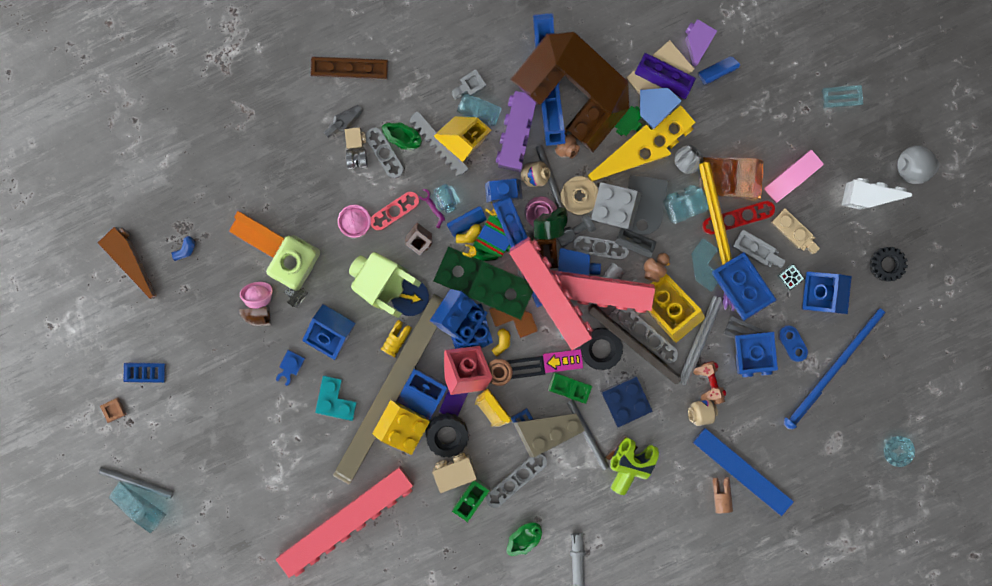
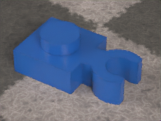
M287 350L279 366L284 370L277 375L276 381L285 376L287 378L285 385L288 386L292 380L291 374L297 376L306 358Z

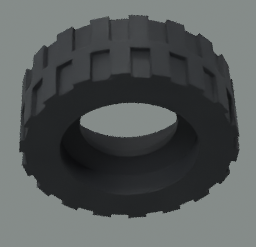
M607 328L594 329L591 332L592 339L580 347L582 358L593 369H611L621 360L623 354L621 339ZM597 340H606L611 345V352L606 358H597L593 354L592 346Z
M450 413L439 414V416L433 417L426 428V441L430 450L435 455L443 458H451L464 451L468 444L469 436L466 424L461 417ZM444 427L453 428L457 434L456 439L449 444L440 442L438 439L440 429Z

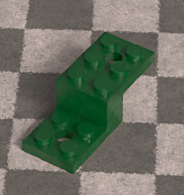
M449 246L433 282L449 289L461 291L471 299L520 320L533 294V289L527 280L479 259L465 256L463 252ZM461 266L464 269L461 277L454 276V267ZM508 289L516 291L517 296L514 300H508L505 297V292Z

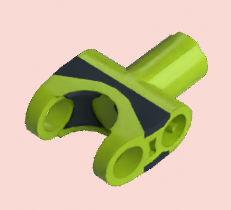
M630 438L622 441L614 453L610 464L611 469L618 472L611 485V489L614 492L626 495L635 477L641 479H648L659 457V450L656 446L649 445L643 452L634 455L635 441Z

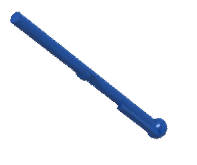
M878 309L789 419L785 417L784 425L786 428H797V423L823 393L821 391L839 369L847 363L849 357L886 313L884 310Z

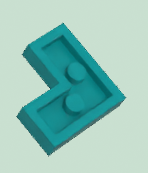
M323 375L315 411L316 414L353 421L357 402L339 398L342 379Z

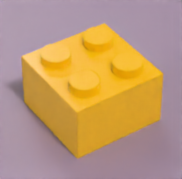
M390 400L372 434L381 442L412 455L430 421L417 412Z

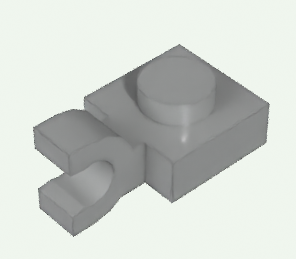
M475 69L460 79L462 85L452 90L451 94L455 100L466 92L469 96H472L485 88L486 84Z

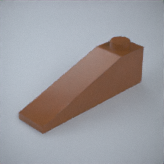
M113 227L97 243L149 299L156 298L157 295L136 249L128 238L130 236L124 228Z

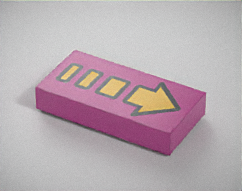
M581 349L543 354L545 373L583 368Z

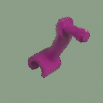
M422 189L428 193L427 198L419 196V198L423 201L425 200L433 213L439 218L436 224V228L439 229L442 222L445 221V217L430 198L431 192L428 189Z

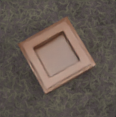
M119 397L100 406L107 423L127 415Z

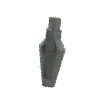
M356 105L335 115L333 123L324 131V134L329 138L339 131H345L363 110L359 105Z

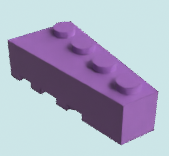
M515 91L514 96L510 95L508 106L511 107L510 114L505 116L504 125H507L506 132L501 134L500 144H503L501 152L498 151L496 163H498V168L521 172L536 102L526 93Z

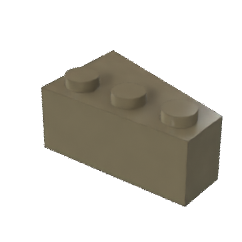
M577 414L513 423L530 457H536L585 431Z

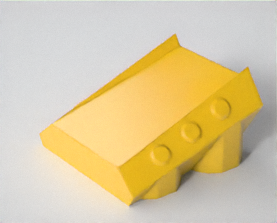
M489 388L476 397L474 405L480 407L491 422V426H502L511 421V417Z

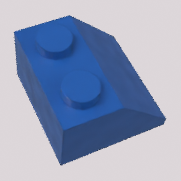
M806 272L802 310L848 314L852 276Z
M322 304L312 318L302 341L335 360L356 323Z

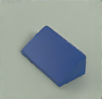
M730 56L698 72V75L703 85H707L737 70L740 67V63Z
M478 206L447 223V226L452 235L456 237V234H462L474 224L486 221L487 218L481 206Z

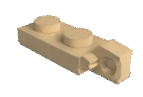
M786 208L771 221L797 248L803 251L807 248L812 254H815L820 249L813 242L816 239L813 234Z

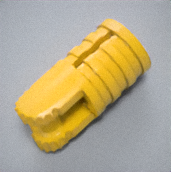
M400 320L396 321L381 347L382 351L393 357H396V354L412 330V327L406 326L399 337H397L403 325V322Z

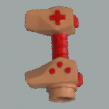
M710 361L696 367L693 373L695 375L708 376L711 390L701 395V400H712L714 405L725 402L726 391L723 387H719L715 372L718 371V364Z

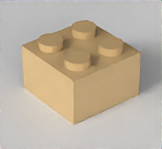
M464 452L454 456L451 461L447 462L444 459L437 462L432 470L440 493L477 480V472L470 454L465 455Z

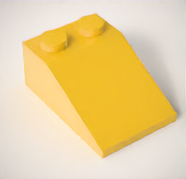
M666 273L665 276L660 278L659 282L651 283L654 284L655 291L652 310L648 312L670 338L677 343L701 323L705 317L702 310Z

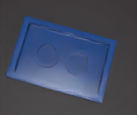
M745 252L712 271V275L743 321L777 300Z

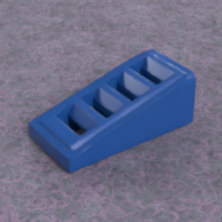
M124 363L123 382L165 383V363ZM131 367H134V378H131ZM139 367H142V378H139ZM147 367H150V378H147ZM155 367H158V378H155Z

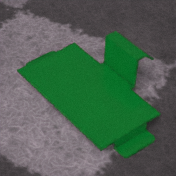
M631 106L616 124V133L620 136H623V134L627 136L631 130L636 132L640 130L643 124L638 122L642 118L639 107L636 106L634 108Z

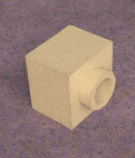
M360 127L345 129L347 149H363V144L366 143L365 132H362Z

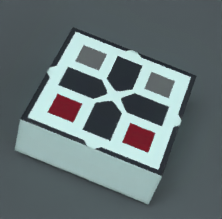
M791 264L777 275L789 291L805 279L794 264Z

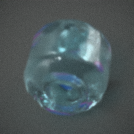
M445 184L433 190L434 193L431 198L439 212L445 211L447 214L456 210L455 206L460 202V199L453 186Z

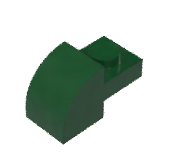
M558 207L551 214L543 213L534 220L535 238L554 239L563 236L564 227L567 226L568 222L566 208Z

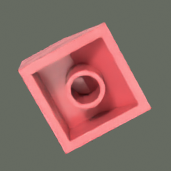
M480 346L444 351V376L450 395L486 390L492 380V375Z

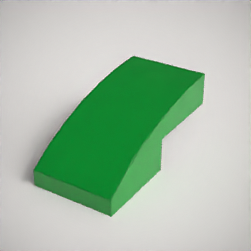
M555 372L548 387L550 392L584 404L587 403L592 386Z

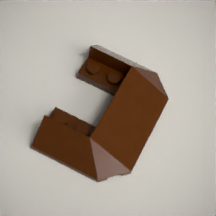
M574 31L547 34L510 80L538 105L542 104L564 76L572 82L589 100L565 129L593 153L629 110L628 81Z

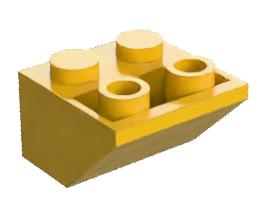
M454 116L434 137L463 162L483 143L492 130L478 117Z

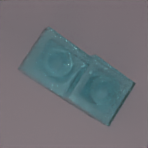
M463 94L457 112L467 117H478L482 122L495 126L502 108L474 96Z

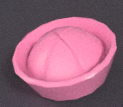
M535 197L525 207V218L529 225L534 227V220L543 213L551 214L557 207L547 197Z
M349 205L339 213L338 227L345 236L358 238L365 235L370 228L371 217L362 206Z
M253 282L242 288L240 298L250 308H261L270 303L273 288L266 282Z

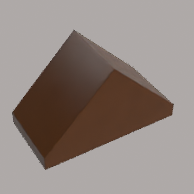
M556 238L536 240L541 248L540 254L542 257L546 256L552 265L549 268H558Z

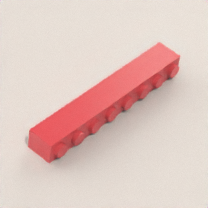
M401 466L279 555L275 560L289 578L293 575L295 577L299 576L305 571L304 567L310 564L312 566L320 560L319 556L322 553H330L336 548L334 545L337 542H345L351 537L350 533L356 529L358 532L366 526L365 522L368 519H376L382 514L381 510L383 508H391L397 503L396 499L402 495L404 498L413 491L411 488L414 486V483Z

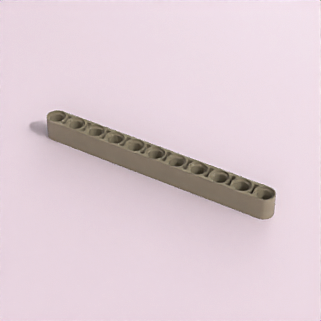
M433 294L333 474L334 477L348 485L351 484L376 439L372 433L390 400L397 401L408 378L437 329V326L430 322V319L443 301V298L436 294Z

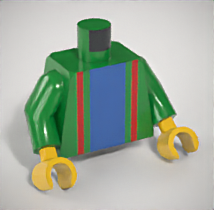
M486 208L485 210L490 216L474 245H465L470 250L468 253L463 252V255L481 261H495L499 257L502 258L505 251L509 253L511 247L494 208L492 211Z

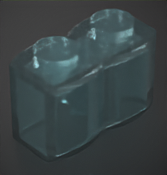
M692 185L684 189L685 192L681 194L675 192L667 195V199L663 203L671 223L681 222L691 216L709 210L701 187Z

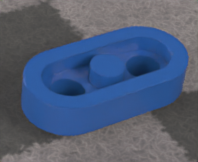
M793 326L782 327L778 337L789 358L796 362L805 360L808 355V349L797 329ZM788 332L792 333L791 339H787L786 334ZM797 349L801 350V355L799 356L795 354Z

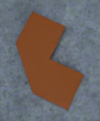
M489 309L495 327L514 321L520 338L538 331L532 314L527 311L524 312L520 320L497 309Z

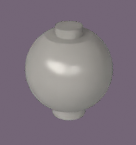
M923 146L907 148L901 153L897 162L900 176L911 184H923L929 181L938 172L940 166L934 153Z

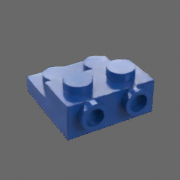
M774 332L735 336L737 374H742V377H752L757 372H761V375H771L773 371L778 370Z

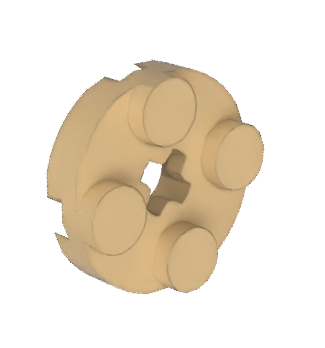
M573 177L561 189V203L567 212L574 215L587 214L594 209L598 188L586 177ZM578 190L585 194L582 201H578V198L574 196Z

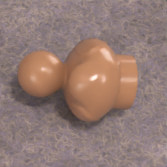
M565 129V144H559L555 148V152L560 157L568 156L572 159L578 154L580 146L576 144V138L573 135H566L567 130Z
M660 253L657 256V262L653 258H649L645 262L644 271L646 273L644 278L653 282H659L660 278L666 275L667 269L664 266L670 265V258L666 253Z

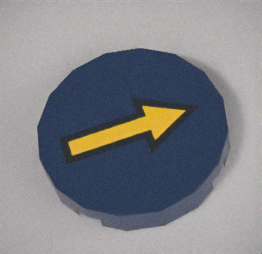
M404 279L401 295L399 298L391 300L393 307L405 316L418 315L425 310L429 303V292L423 283L417 287Z

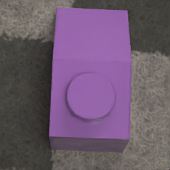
M698 19L694 24L691 22L685 31L688 34L686 43L691 62L695 67L700 62L717 30Z

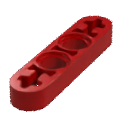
M763 201L723 213V221L727 215L734 217V224L732 226H727L724 223L725 230L769 218L775 213V206L770 201ZM764 204H766V207L771 208V210L768 211V215H766L765 212L759 213L758 215L760 218H757V212L754 209L755 206L757 207V210L763 209ZM744 210H750L753 213L751 220L747 221L743 218ZM709 217L703 221L702 230L708 235H713L715 231L706 228V225L709 224L708 221L712 223V219Z

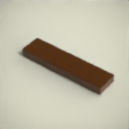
M311 57V77L387 80L388 60Z

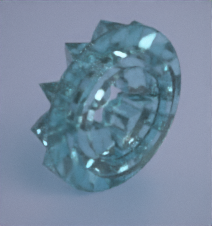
M902 436L892 437V439L886 442L883 449L885 459L889 464L896 467L908 465L915 455L913 443ZM900 445V449L904 450L906 453H901L899 457H897V454L894 453L892 450L898 449V446Z

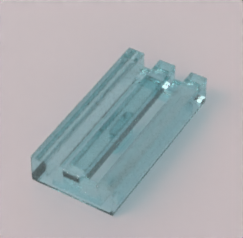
M862 85L822 89L823 108L863 105ZM858 91V94L828 96L829 92ZM858 98V101L828 103V100Z

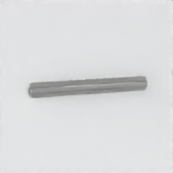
M713 296L705 319L700 326L680 374V384L687 386L723 302L721 297Z

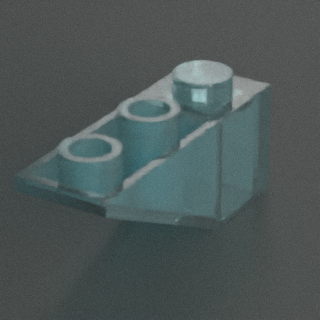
M122 482L117 484L109 496L129 518L150 534L158 528L167 515Z

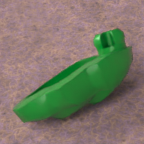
M400 122L382 125V133L386 136L388 142L397 145L399 148L415 150L421 146L422 138L414 128Z
M534 522L519 526L517 531L509 536L506 549L507 554L517 556L529 553L541 540V526Z

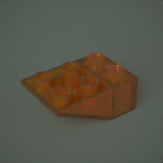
M703 157V162L710 163L718 197L761 199L764 161L754 158ZM700 172L699 196H706Z

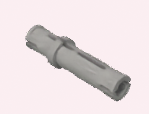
M572 533V551H570V556H572L573 586H585L584 555L586 554L583 547V533Z

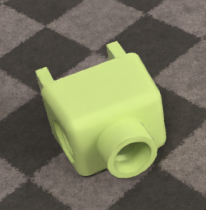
M295 235L287 236L270 263L267 274L289 288L298 291L313 269L320 255V250ZM292 255L297 259V265L293 269H287L284 265V259Z
M376 252L371 253L368 259L360 255L353 261L349 269V274L355 278L351 284L352 290L372 306L385 310L397 318L402 313L388 303L393 298H399L401 295L403 280L406 279L417 287L422 283L408 274L406 268Z

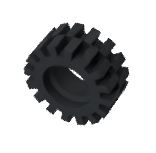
M895 247L878 249L870 259L872 261L870 263V267H872L871 272L881 281H896L902 278V275L906 273L905 268H908V265H906L908 260L904 257V252L901 253V250ZM886 257H892L895 260L896 266L891 272L885 271L882 267V261Z

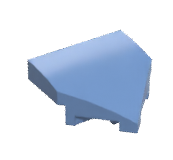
M668 88L640 90V116L655 129L682 101Z

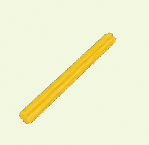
M703 162L699 164L722 265L732 260L711 166L709 162Z

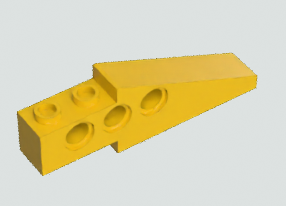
M680 105L655 129L651 130L645 125L587 177L594 182L671 155V152L667 147L669 146L672 149L680 141L677 138L682 134L686 137L694 130L692 125L696 122ZM669 125H677L679 129L678 133H671L669 131ZM655 137H662L664 145L657 146L654 142ZM640 150H648L650 153L649 158L643 159L640 156Z

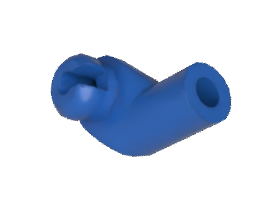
M185 237L181 249L171 252L174 261L192 255L195 248V242L192 237Z

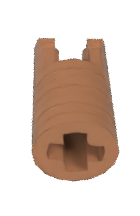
M725 477L724 479L725 492H720L719 480L713 478L716 513L733 512L730 478Z

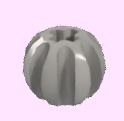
M692 145L681 147L675 154L676 166L686 174L697 172L700 169L699 164L703 163L702 153Z

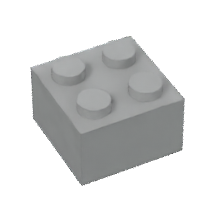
M601 182L591 220L632 231L642 193Z

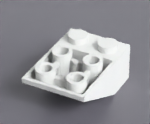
M857 178V180L853 179V181L846 183L842 206L865 209L911 197L912 193L907 192L906 188H888V184L876 182V184H869V180Z

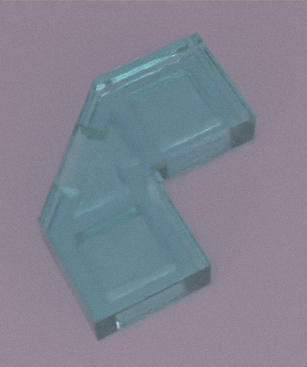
M702 238L691 253L695 281L712 292L718 282L712 275L714 269L709 267L708 263L718 249Z

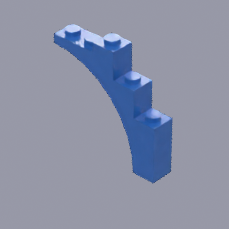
M553 13L533 15L535 48L547 34L554 33ZM558 83L541 104L546 146L565 144V129Z

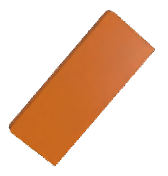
M237 211L234 216L236 220L229 232L274 258L285 238L244 213Z

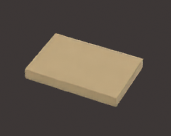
M670 40L652 55L687 74L695 70ZM636 69L626 77V80L639 95L640 90L661 88L635 74Z

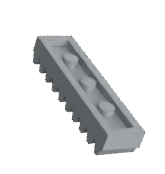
M416 111L411 116L410 124H416L414 128L416 131L421 130V136L426 135L425 141H431V148L436 147L435 152L437 154L441 153V159L447 158L445 163L446 165L452 164L450 167L452 171L457 169L456 176L464 175L469 168L434 137L437 132Z

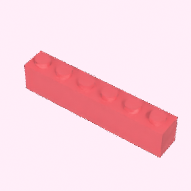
M528 237L510 248L509 254L571 350H574L592 339L591 332L593 329L588 321L584 322L581 318L583 314L578 305L574 306L571 299L573 298L567 289L563 290L560 285L562 281L557 273L553 274L549 268L552 265L546 256L542 257L540 254L541 248L537 241H532Z
M551 270L553 274L557 273L562 281L560 285L563 290L567 289L573 298L571 300H576L579 304L597 303L599 307L612 305L616 306V309L619 310L633 308L636 312L640 313L652 310L655 291L654 284Z

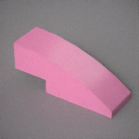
M809 150L768 184L764 190L777 203L822 167L824 163L813 150Z

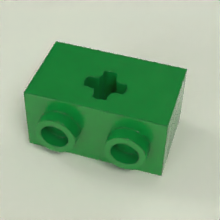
M478 479L470 482L452 508V512L468 522L489 493L490 487Z

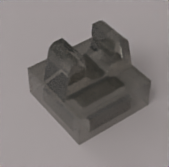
M287 287L284 291L290 297L287 303L295 308L299 306L308 294L303 288L295 291Z

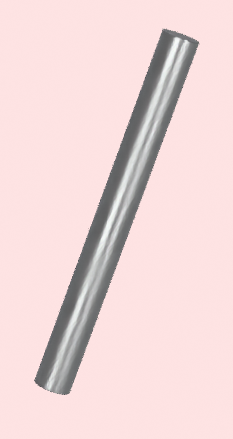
M539 145L535 148L540 161L544 162L550 169L551 174L548 184L557 208H564L543 145Z
M574 400L567 402L572 414H577L585 430L583 434L603 470L609 468V464Z
M101 467L98 473L170 499L174 493L171 490Z

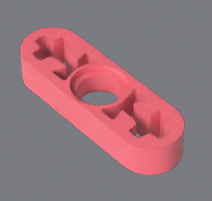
M414 192L403 194L371 217V227L377 231L384 230L419 205V197ZM407 196L415 197V204H407L405 206L407 210L404 212L403 207L398 202L402 201L404 204L407 201ZM392 206L400 208V214L396 217L391 216L389 213ZM386 211V215L391 219V221L388 222V220L385 219L384 221H382V227H380L379 225L375 226V218H383L384 215L382 213Z

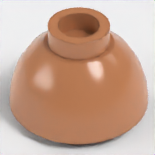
M495 359L488 364L492 375L490 383L502 386L511 380L513 371L507 361Z

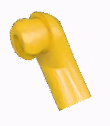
M474 224L466 234H456V243H474L482 227L479 224Z
M505 328L498 330L499 344L491 350L496 357L510 346L511 335Z

